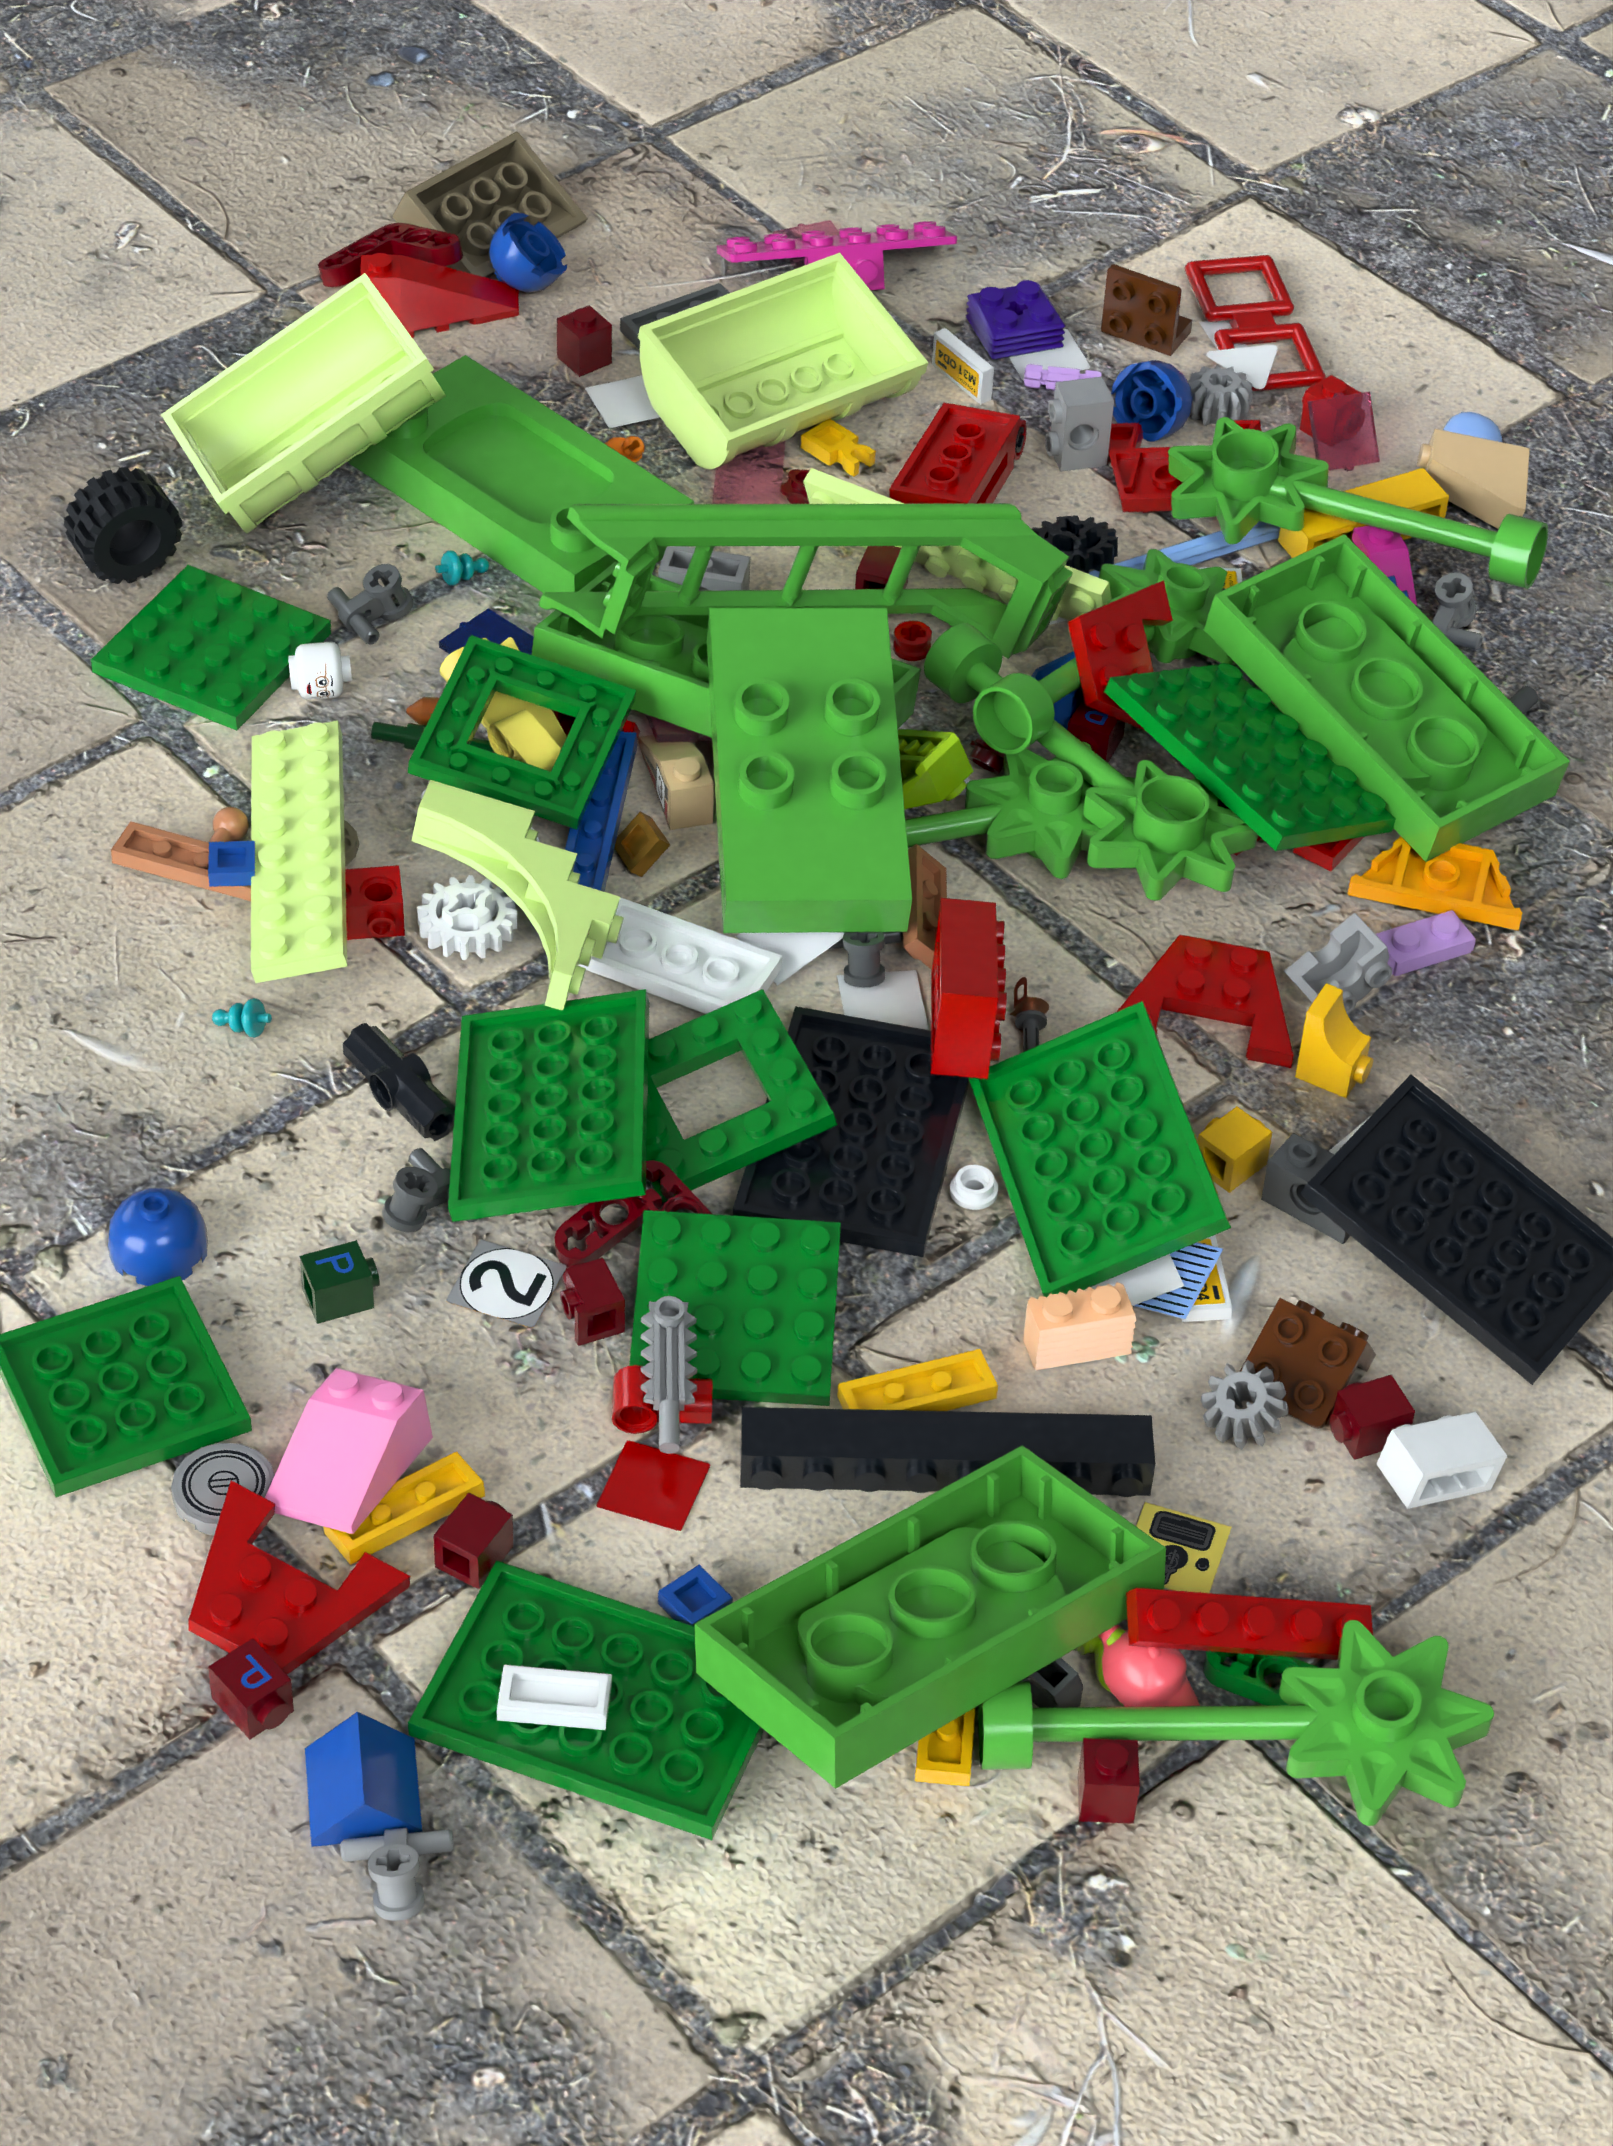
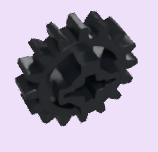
M1073 515V517H1056V523L1043 521L1042 528H1032L1037 535L1069 556L1066 563L1067 566L1089 574L1091 569L1100 571L1103 564H1114V557L1118 556L1116 530L1108 529L1107 522L1096 524L1093 517H1089L1085 521L1079 520L1078 515Z

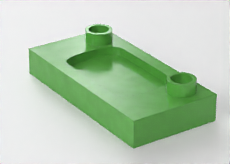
M467 355L433 373V376L446 395L437 403L434 402L432 405L425 407L402 423L399 428L386 434L388 437L375 446L372 444L363 453L356 455L348 461L349 464L542 593L578 592L614 562H619L596 546L567 519L571 505L694 504V501ZM657 546L659 556L656 563L663 559L667 546Z
M1345 534L1214 595L1204 631L1270 697L1271 701L1285 715L1292 717L1298 722V729L1308 739L1315 740L1327 748L1328 753L1326 756L1332 762L1353 771L1357 776L1356 783L1366 792L1375 793L1386 802L1385 809L1396 818L1394 829L1425 862L1449 851L1451 847L1459 843L1462 844L1556 795L1570 760Z
M614 562L578 592H608L614 586L616 578L613 576V571L618 563ZM652 575L646 591H680L682 585ZM555 610L535 626L532 647L533 656L636 689L635 702L632 706L633 710L712 738L707 656L709 615L634 616L616 634L609 632L603 638L559 610ZM892 659L898 729L914 713L921 668Z
M1022 1445L694 1624L696 1673L836 1789L1126 1620V1592L1134 1588L1164 1590L1166 1547Z

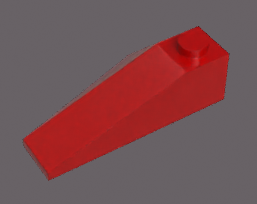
M385 253L361 255V275L366 273L412 338H414V331L434 327L437 333L448 331L449 324L466 320L471 324L477 325L519 316L518 290L510 287L505 282L403 255H388Z

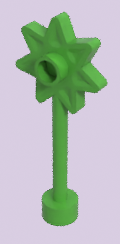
M1222 417L1216 422L1212 445L1173 446L1168 450V472L1182 482L1171 494L1172 516L1175 519L1217 516L1224 539L1229 544L1239 543L1259 521L1291 531H1300L1304 528L1305 508L1490 557V579L1529 589L1533 585L1544 558L1548 540V525L1544 522L1507 514L1498 532L1328 488V463L1323 460L1294 454L1296 450V426L1290 423L1262 432L1254 429H1243L1232 419Z
M1156 549L1148 550L1142 570L1113 564L1102 565L1098 578L1109 582L1112 598L1107 604L1164 580L1173 621L1163 626L1143 625L1149 652L1153 653L1159 662L1171 663L1174 659L1192 657L1197 652L1220 663L1232 664L1234 662L1204 631L1214 595L1223 589L1227 576L1225 569L1221 567L1198 569L1191 565L1174 563L1164 553ZM1073 658L1039 681L1023 673H1013L983 690L977 696L973 706V720L981 738L998 752L1016 754L1044 737L1051 730L1054 723L1055 713L1053 704L1081 686L1076 658Z
M957 624L946 630L934 642L925 659L924 673L930 682L953 701L967 703L976 699L983 690L1003 678L998 674L1002 664V652L996 644L971 624ZM1054 720L1051 730L1037 742L1061 761L1070 763L1078 768L1082 773L1083 779L1093 786L1086 790L1083 816L1101 830L1090 839L1087 858L1089 866L1093 868H1136L1146 897L1154 901L1162 899L1182 877L1220 892H1227L1231 889L1235 863L1230 855L1253 849L1256 846L1258 834L1232 810L1219 806L1221 800L1197 778L1189 780L1180 776L1167 775L1152 761L1142 760L1138 762L1135 783L1133 784Z
M1083 742L1091 749V746L1088 743ZM1027 748L1016 754H1004V776L969 781L966 786L965 809L905 819L908 847L916 844L925 845L987 833L986 855L989 858L999 859L1027 853L1041 859L1051 874L1059 879L1069 876L1081 850L1089 851L1091 837L1101 830L1083 816L1086 790L1093 786L1083 779L1079 769L1070 763L1061 761L1057 757L1049 761ZM1126 777V778L1129 779L1133 784L1135 783V778H1133V777Z
M1350 1620L1343 1627L1337 1668L1288 1667L1283 1671L1279 1696L1288 1705L1032 1708L1030 1681H1019L978 1705L979 1758L981 1770L1031 1769L1033 1742H1082L1083 1738L1138 1741L1297 1740L1290 1748L1286 1765L1287 1773L1293 1778L1346 1776L1358 1819L1364 1825L1373 1826L1378 1823L1401 1787L1446 1807L1454 1808L1458 1806L1463 1796L1466 1780L1453 1750L1486 1737L1493 1720L1494 1710L1487 1703L1441 1688L1449 1648L1445 1638L1432 1636L1393 1657L1361 1622Z

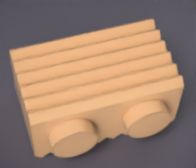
M1119 1282L1115 1286L1107 1284L1106 1286L1098 1285L1096 1289L1088 1287L1086 1291L1079 1288L1076 1293L1069 1290L1067 1294L1059 1292L1058 1294L1050 1293L1048 1297L1040 1295L1038 1299L1030 1297L1027 1302L1023 1341L1034 1370L1132 1354L1131 1348L1136 1315L1124 1285Z

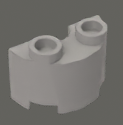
M1356 913L1352 914L1330 933V940L1323 949L1317 952H1306L1284 971L1312 1003L1326 983L1342 989L1343 1003L1347 1014L1355 1008L1359 1000L1364 998L1373 988L1383 986L1392 975V968L1388 965L1389 953L1387 946Z

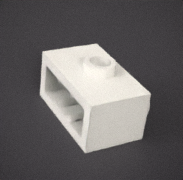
M1471 1412L1457 1416L1447 1415L1438 1420L1415 1425L1405 1424L1392 1429L1377 1461V1466L1406 1508L1410 1509L1490 1491L1507 1455L1478 1414Z

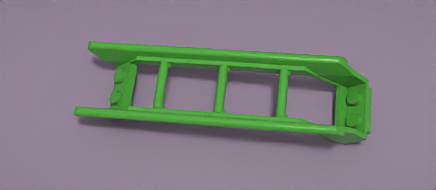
M1008 503L573 504L569 508L567 519L596 546L619 561L613 571V576L616 580L614 586L608 592H545L541 596L539 606L547 610H559L571 616L601 638L609 632L616 634L634 616L709 615V608H887L888 614L930 613L951 626L961 623L971 624L1001 649L1002 656L1009 659L1013 654L1026 651L1048 628L1073 572L1065 567L1069 556L1037 535L1021 520V513L1018 508ZM657 546H696L680 591H646L659 556ZM715 546H800L783 590L699 591ZM819 546H902L884 589L802 590ZM921 546H961L1019 580L1008 605L972 588L903 589Z

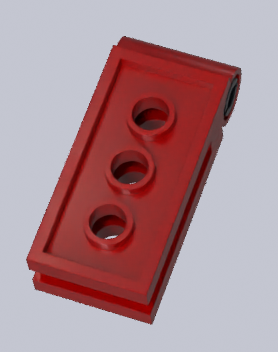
M943 402L889 488V498L904 504L993 503L1014 468V460H1018L1022 455L1027 433L1026 421L1020 419L1019 415Z

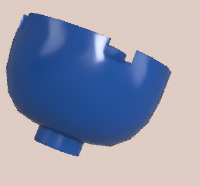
M513 213L498 227L491 239L489 255L495 270V276L499 281L505 282L510 287L519 291L537 292L544 290L567 270V264L563 266L561 261L566 256L565 251L555 235L541 222L538 221L533 226L529 222L524 221L529 215Z
M1157 360L1131 364L1119 373L1113 384L1111 394L1116 393V406L1113 407V417L1116 422L1141 424L1143 439L1148 442L1166 439L1184 426L1191 413L1193 402L1191 386L1185 375L1172 364Z
M148 1188L135 1192L121 1202L110 1219L108 1237L109 1257L118 1273L123 1276V1271H125L129 1275L136 1276L138 1284L150 1286L178 1276L185 1280L193 1274L192 1267L200 1259H202L203 1263L207 1257L208 1238L204 1219L198 1207L178 1191L168 1188Z

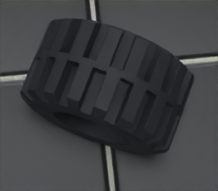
M120 467L115 473L110 469L102 472V477L98 479L93 477L88 480V485L84 489L79 488L74 494L76 500L69 502L66 509L69 515L64 518V526L67 529L65 533L92 573H95L97 578L103 581L109 579L111 583L120 584L123 579L127 583L135 582L137 577L143 576L146 578L152 575L151 571L155 568L161 569L167 563L165 559L168 556L174 555L177 550L174 544L180 542L182 533L179 530L183 526L182 519L178 515L177 509L150 474L146 475L143 470L137 468L131 472L128 467Z

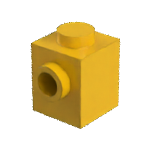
M1237 1106L1223 1117L1212 1119L1204 1131L1198 1134V1143L1213 1182L1228 1193L1267 1165L1273 1133L1261 1121L1251 1117Z

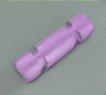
M1029 364L1025 368L1024 386L1040 389V385H1044L1046 390L1055 391L1056 382L1102 377V374L1099 371L1086 370V373L1083 374L1080 373V369L1048 366V370L1042 369L1043 365Z

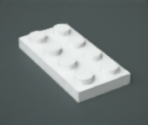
M620 897L616 915L624 917L617 943H607L602 959L592 956L589 966L580 964V967L586 968L587 971L639 990L646 989L647 993L707 1014L761 989L766 993L782 970L783 956Z

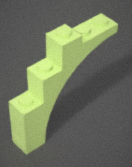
M430 780L418 808L412 841L445 853L474 868L502 888L524 911L537 930L548 957L550 983L545 1006L563 1011L569 993L579 994L586 968L580 967V964L589 966L592 956L602 959L607 943H617L624 917L616 915L620 896L580 885L581 874L573 872L577 853L537 842L538 831L531 829L535 811Z

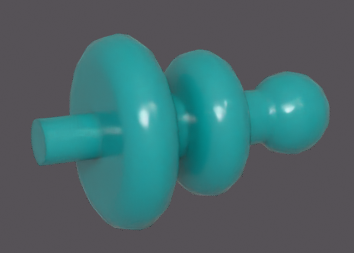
M449 550L443 554L441 565H436L435 571L436 573H442L444 581L448 585L453 586L457 585L461 578L463 580H470L473 577L474 571L478 573L487 572L489 562L485 558H478L476 561H473L472 557L467 553L458 556L456 552Z
M251 998L245 1005L242 1003L233 1004L229 1012L223 1009L214 1011L212 1021L217 1026H224L229 1023L232 1031L237 1033L244 1031L249 1037L256 1038L263 1033L266 1023L272 1021V1016L270 1013H266L265 1007L259 999Z

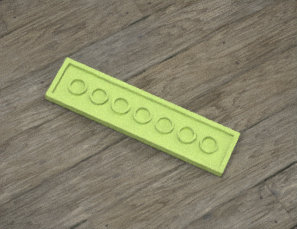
M813 468L810 469L803 481L810 504H904ZM921 546L915 562L923 564L931 574L937 577L944 578L949 574L961 579L962 583L968 588L982 592L985 588L998 593L999 597L1006 603H1009L1019 581L961 546ZM1065 565L1067 569L1073 572V575L1051 620L1055 621L1058 617L1071 621L1080 615L1106 605L1108 601L1112 600L1109 582Z
M339 721L312 723L304 727L269 731L261 735L252 736L251 841H255V876L251 877V972L255 983L347 967L343 744Z

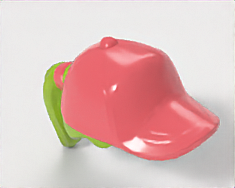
M1118 1624L1074 1649L1080 1655L1095 1654V1670L1099 1682L1116 1697L1122 1707L1200 1706L1197 1696L1186 1677V1659L1179 1649L1129 1646L1128 1630L1122 1629Z

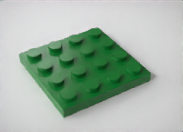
M187 565L91 659L92 673L237 731L290 677L289 656L295 655L296 648L301 644L324 642L332 633L331 620Z
M644 1210L629 1366H645L650 1362L641 1356V1351L650 1345L641 1339V1334L650 1329L641 1322V1317L650 1312L649 1301L657 1302L660 1298L669 1295L680 1299L682 1302H688L687 1312L697 1318L696 1323L687 1328L697 1335V1339L687 1345L697 1352V1356L688 1362L697 1368V1373L690 1378L712 1379V1399L830 1406L841 1223Z
M180 1276L0 1334V1376L55 1498L252 1431L251 1417Z

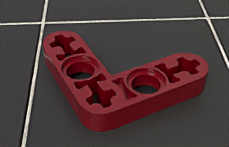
M392 223L373 231L319 262L318 268L324 286L339 287L361 276V255H373L375 253L403 255L441 266H449L459 262L463 258V252L458 235L406 223Z
M655 1160L646 1161V1178L651 1182L660 1179V1191L668 1200L662 1207L661 1196L652 1188L647 1189L646 1195L588 1203L557 1229L554 1237L556 1256L566 1267L599 1259L643 1224L644 1210L675 1212L679 1209H688L699 1214L712 1213L668 1166ZM618 1204L626 1208L629 1214L624 1222L611 1225L603 1221L600 1216L601 1211L608 1205ZM591 1220L596 1230L587 1236L590 1233V1223L588 1221ZM587 1236L585 1239L586 1250L581 1251L577 1247L568 1250V1238L573 1237L579 1241Z

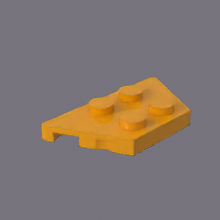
M1400 836L1393 842L1389 850L1382 851L1372 860L1371 868L1362 876L1355 874L1351 877L1347 894L1349 896L1436 914L1453 910L1460 919L1518 931L1522 918L1520 907L1514 908L1509 897L1511 887L1506 876L1499 871L1500 863L1494 850L1461 843L1425 862Z

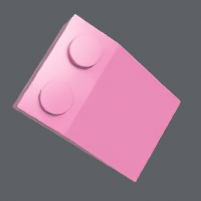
M336 1368L309 1398L267 1491L265 1499L275 1503V1513L353 1534L433 1438L424 1390Z

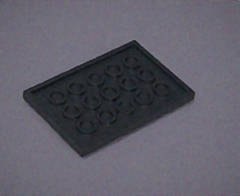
M795 1006L788 1034L832 1109L837 1126L747 1165L733 1206V1216L840 1222V1242L924 1257L970 1083L969 1078L931 1074L930 1030Z
M1412 1074L1318 1171L1300 1193L1532 1385L1613 1291V1237Z

